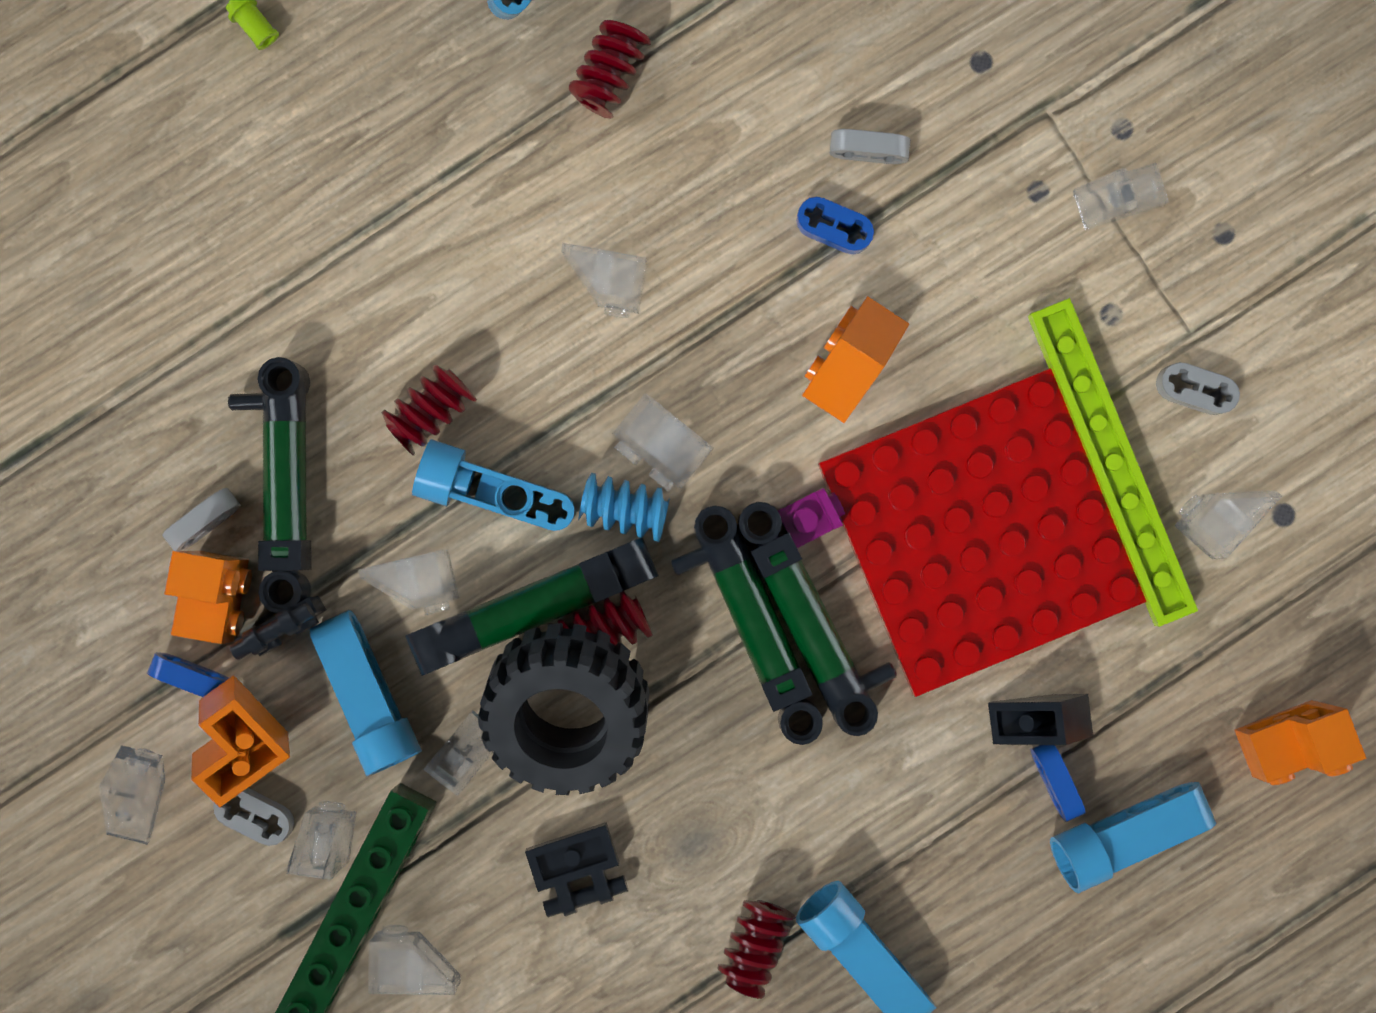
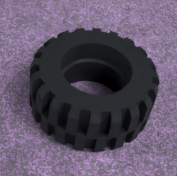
M562 623L548 624L547 631L541 632L540 628L536 627L526 631L522 640L514 638L505 646L503 654H499L494 661L480 702L478 726L483 731L481 739L485 749L489 752L494 750L492 760L502 770L507 767L510 770L509 776L520 784L523 781L531 783V789L544 793V789L556 790L555 795L568 796L572 790H578L579 794L593 792L597 784H600L602 788L616 781L617 773L623 775L632 767L634 758L639 756L643 747L649 710L648 682L643 679L644 670L638 660L632 659L629 661L631 651L622 643L612 644L610 642L611 635L598 630L597 634L587 632V626L574 624L573 629H564ZM546 690H570L587 697L595 703L602 712L603 717L596 723L586 727L562 728L540 718L530 707L527 699Z

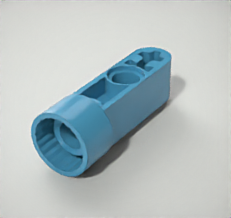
M429 440L416 473L412 496L446 507L453 498L553 531L562 530L571 523L575 514V506L572 499L565 493L464 461L466 450L436 440ZM475 472L482 473L474 498L468 496ZM517 485L525 490L527 502L522 509L513 510L505 504L503 496L508 487ZM535 491L543 493L539 500L541 503L552 505L555 499L563 501L562 509L568 511L567 517H559L556 522H551L549 520V513L541 509H536V517L528 515L535 502Z
M347 610L311 627L310 636L354 735L355 741L352 742V745L366 777L390 768L420 753L422 749L408 718L402 719L355 614L351 610Z
M1189 782L1173 787L1091 825L1082 823L1050 838V846L1056 864L1071 889L1079 894L1112 879L1113 873L1212 829L1217 823L1199 782Z
M833 881L823 886L802 905L796 916L798 925L820 950L831 951L883 1013H931L937 1008L919 983L865 922V909L841 881Z

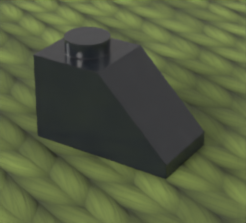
M1051 694L988 703L993 744L1068 745L1093 737L1088 694Z

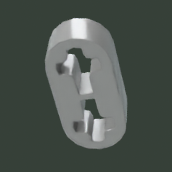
M838 129L831 133L830 155L845 160L903 164L909 161L911 139L907 136L893 133Z
M1179 362L1169 365L1160 371L1156 379L1157 391L1162 398L1209 415L1230 412L1239 402V388L1232 379L1188 363ZM1180 372L1182 373L1181 381L1193 385V389L1182 388L1174 392V384L1169 382V377L1178 375ZM1221 386L1220 393L1226 396V401L1217 403L1215 406L1213 405L1214 397L1202 393V390H1213Z
M224 488L205 499L172 524L162 536L174 551H183L232 516L241 505L228 488Z
M250 788L245 789L237 796L241 798L240 806L251 812V814L240 811L233 816L229 813L231 806L228 803L220 808L215 803L213 805L214 814L219 822L267 846L277 845L288 838L294 828V817L289 809ZM276 815L279 817L277 825L283 828L282 831L277 830L272 835L267 832L269 825L258 819V816L268 820Z

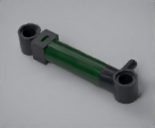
M282 357L271 358L263 363L257 379L263 393L230 394L228 397V407L232 411L263 410V541H258V571L272 572L264 577L260 583L258 593L264 607L275 613L311 596L312 591L307 577L298 571L312 570L311 540H307L306 394L309 391L310 378L304 367ZM289 370L292 373V384L285 391H279L276 384L277 377L281 372ZM283 580L290 582L294 590L293 597L288 603L283 602L277 593L278 586Z
M752 503L742 510L738 518V528L743 538L757 546V548L749 552L762 578H764L834 721L842 731L849 735H865L874 728L878 719L877 707L868 691L896 678L897 673L892 663L888 662L862 676L859 675L802 562V557L790 533L779 535L782 523L780 513L769 503ZM756 511L766 513L771 520L769 531L761 536L753 534L747 524L749 516ZM855 701L863 703L865 707L863 718L856 723L845 721L844 710L846 706Z
M716 505L707 507L699 513L694 525L695 534L701 547L671 561L672 567L677 575H681L703 564H709L773 712L779 710L778 723L786 739L794 744H809L818 738L823 727L820 712L813 703L805 699L812 696V692L801 667L798 665L738 528L735 517L731 511L724 507ZM711 515H719L727 523V532L720 539H710L704 533L703 523ZM803 710L810 713L811 724L804 731H794L789 727V718L794 712Z
M638 538L452 617L406 635L405 638L420 674L423 676L659 575L644 539Z

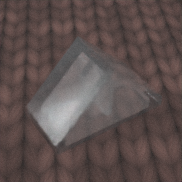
M475 711L469 714L424 768L427 773L457 796L467 787L494 752V750L489 752L485 749L481 739L483 731L478 726V714Z

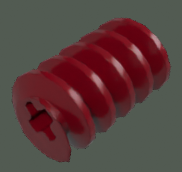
M604 20L599 26V31L602 35L593 37L592 46L594 50H589L585 53L584 61L587 65H581L577 68L576 75L579 80L570 82L569 91L588 110L601 117L611 119L614 116L605 107L606 104L620 105L621 99L613 90L615 88L628 90L629 85L621 78L622 73L632 76L636 74V69L628 61L630 58L643 61L644 54L636 46L637 44L650 46L651 40L647 35L631 25L614 20Z
M436 364L432 367L436 376L435 381L424 376L419 378L424 389L422 393L411 387L407 389L411 403L407 404L397 398L394 400L399 412L397 415L386 410L381 412L386 422V427L413 456L415 451L411 442L422 447L428 444L423 432L424 430L433 435H438L440 429L436 421L437 419L446 424L453 422L449 408L460 413L465 411V406L461 399L462 396L473 402L477 400L452 370H445Z
M624 591L619 593V606H616L609 598L604 599V613H600L593 605L588 606V620H585L577 611L573 613V626L574 624L587 626L586 631L597 634L598 630L611 635L610 642L614 645L618 642L622 643V636L632 645L636 644L638 629L647 638L653 636L636 595L635 599L632 600ZM562 619L557 620V623L563 624L564 629H573V626L569 627Z
M744 900L742 905L752 913L751 917L737 916L736 921L745 928V932H731L730 938L738 943L739 947L738 949L725 948L724 954L733 961L732 965L718 964L717 969L726 976V984L730 988L745 996L762 999L765 997V989L762 985H767L772 979L768 969H773L778 964V958L774 953H779L784 949V942L780 937L789 935L791 931L790 926L785 920H793L796 917L790 911L763 900Z

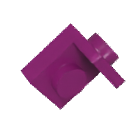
M824 488L778 510L782 525L786 533H790L797 548L843 526L839 517L845 515L834 492L827 494Z

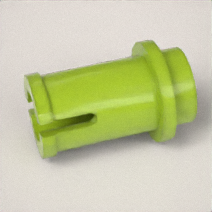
M230 0L226 5V10L229 12V20L240 25L258 50L266 49L277 40L279 32L271 26L257 9L256 0Z

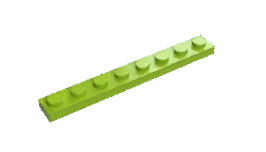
M1068 298L1027 316L1047 366L1049 369L1051 368L1147 601L1145 605L1154 626L1160 627L1197 612L1198 609L1071 299Z

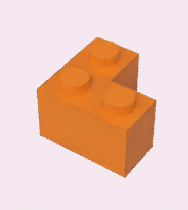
M868 296L858 310L850 306L823 347L830 352L826 359L818 355L804 377L811 382L802 396L845 423L887 364L907 330L909 323Z
M172 551L164 593L165 595L178 597L171 635L217 644L234 642V637L240 634L244 622V612L240 611L242 595L247 594L252 579V572L250 569H247L249 559L205 551Z
M234 675L199 700L198 725L212 740L192 753L191 780L220 808L290 758L289 737L287 730Z
M1314 700L1235 729L1252 777L1270 783V785L1290 782L1296 777L1294 773L1306 768L1327 774V776H1339L1353 770L1352 764L1367 759L1348 709Z

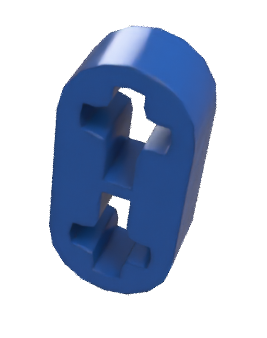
M809 198L802 203L798 210L796 221L801 233L839 251L852 255L859 254L866 250L873 240V225L867 217L825 198ZM815 208H820L823 210L822 218L834 224L829 226L819 222L816 228L808 225L810 218L804 215V213H813ZM854 224L861 227L860 234L865 237V240L857 239L855 244H850L847 242L848 234L836 229L837 225L846 229H851Z
M161 652L154 654L147 672L149 676L200 697H204L229 679L225 675Z
M1038 745L1030 749L1047 791L1064 822L1085 814L1083 802L1056 746Z

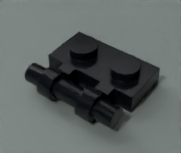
M319 596L308 597L300 603L278 612L275 617L265 623L243 632L242 636L235 639V643L229 646L230 651L237 660L244 658L250 653L253 655L258 654L259 657L282 645L279 637L285 634L291 636L294 633L299 635L319 624L316 616L327 609Z
M607 822L526 848L525 850L537 891L555 888L557 897L543 901L544 910L548 918L561 913L564 916L577 913V908L597 901L602 905L614 901L613 896L629 891L624 875L608 880L605 870L619 866V859ZM591 875L594 885L572 892L569 885L570 881Z

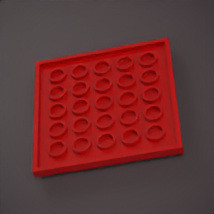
M1051 368L818 463L829 493L834 492L844 509L845 515L841 516L840 520L914 697L1147 602Z

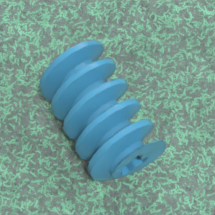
M591 473L584 488L578 521L585 513L587 526L594 527L598 519L602 517L604 530L610 531L618 520L620 533L627 534L631 526L635 524L637 537L643 538L648 529L652 528L653 539L659 542L662 537L670 498L668 501H664L662 488L657 487L651 498L647 497L645 484H640L636 492L631 494L629 481L627 480L623 481L618 491L614 490L613 478L609 476L603 485L599 487L597 486L596 473Z

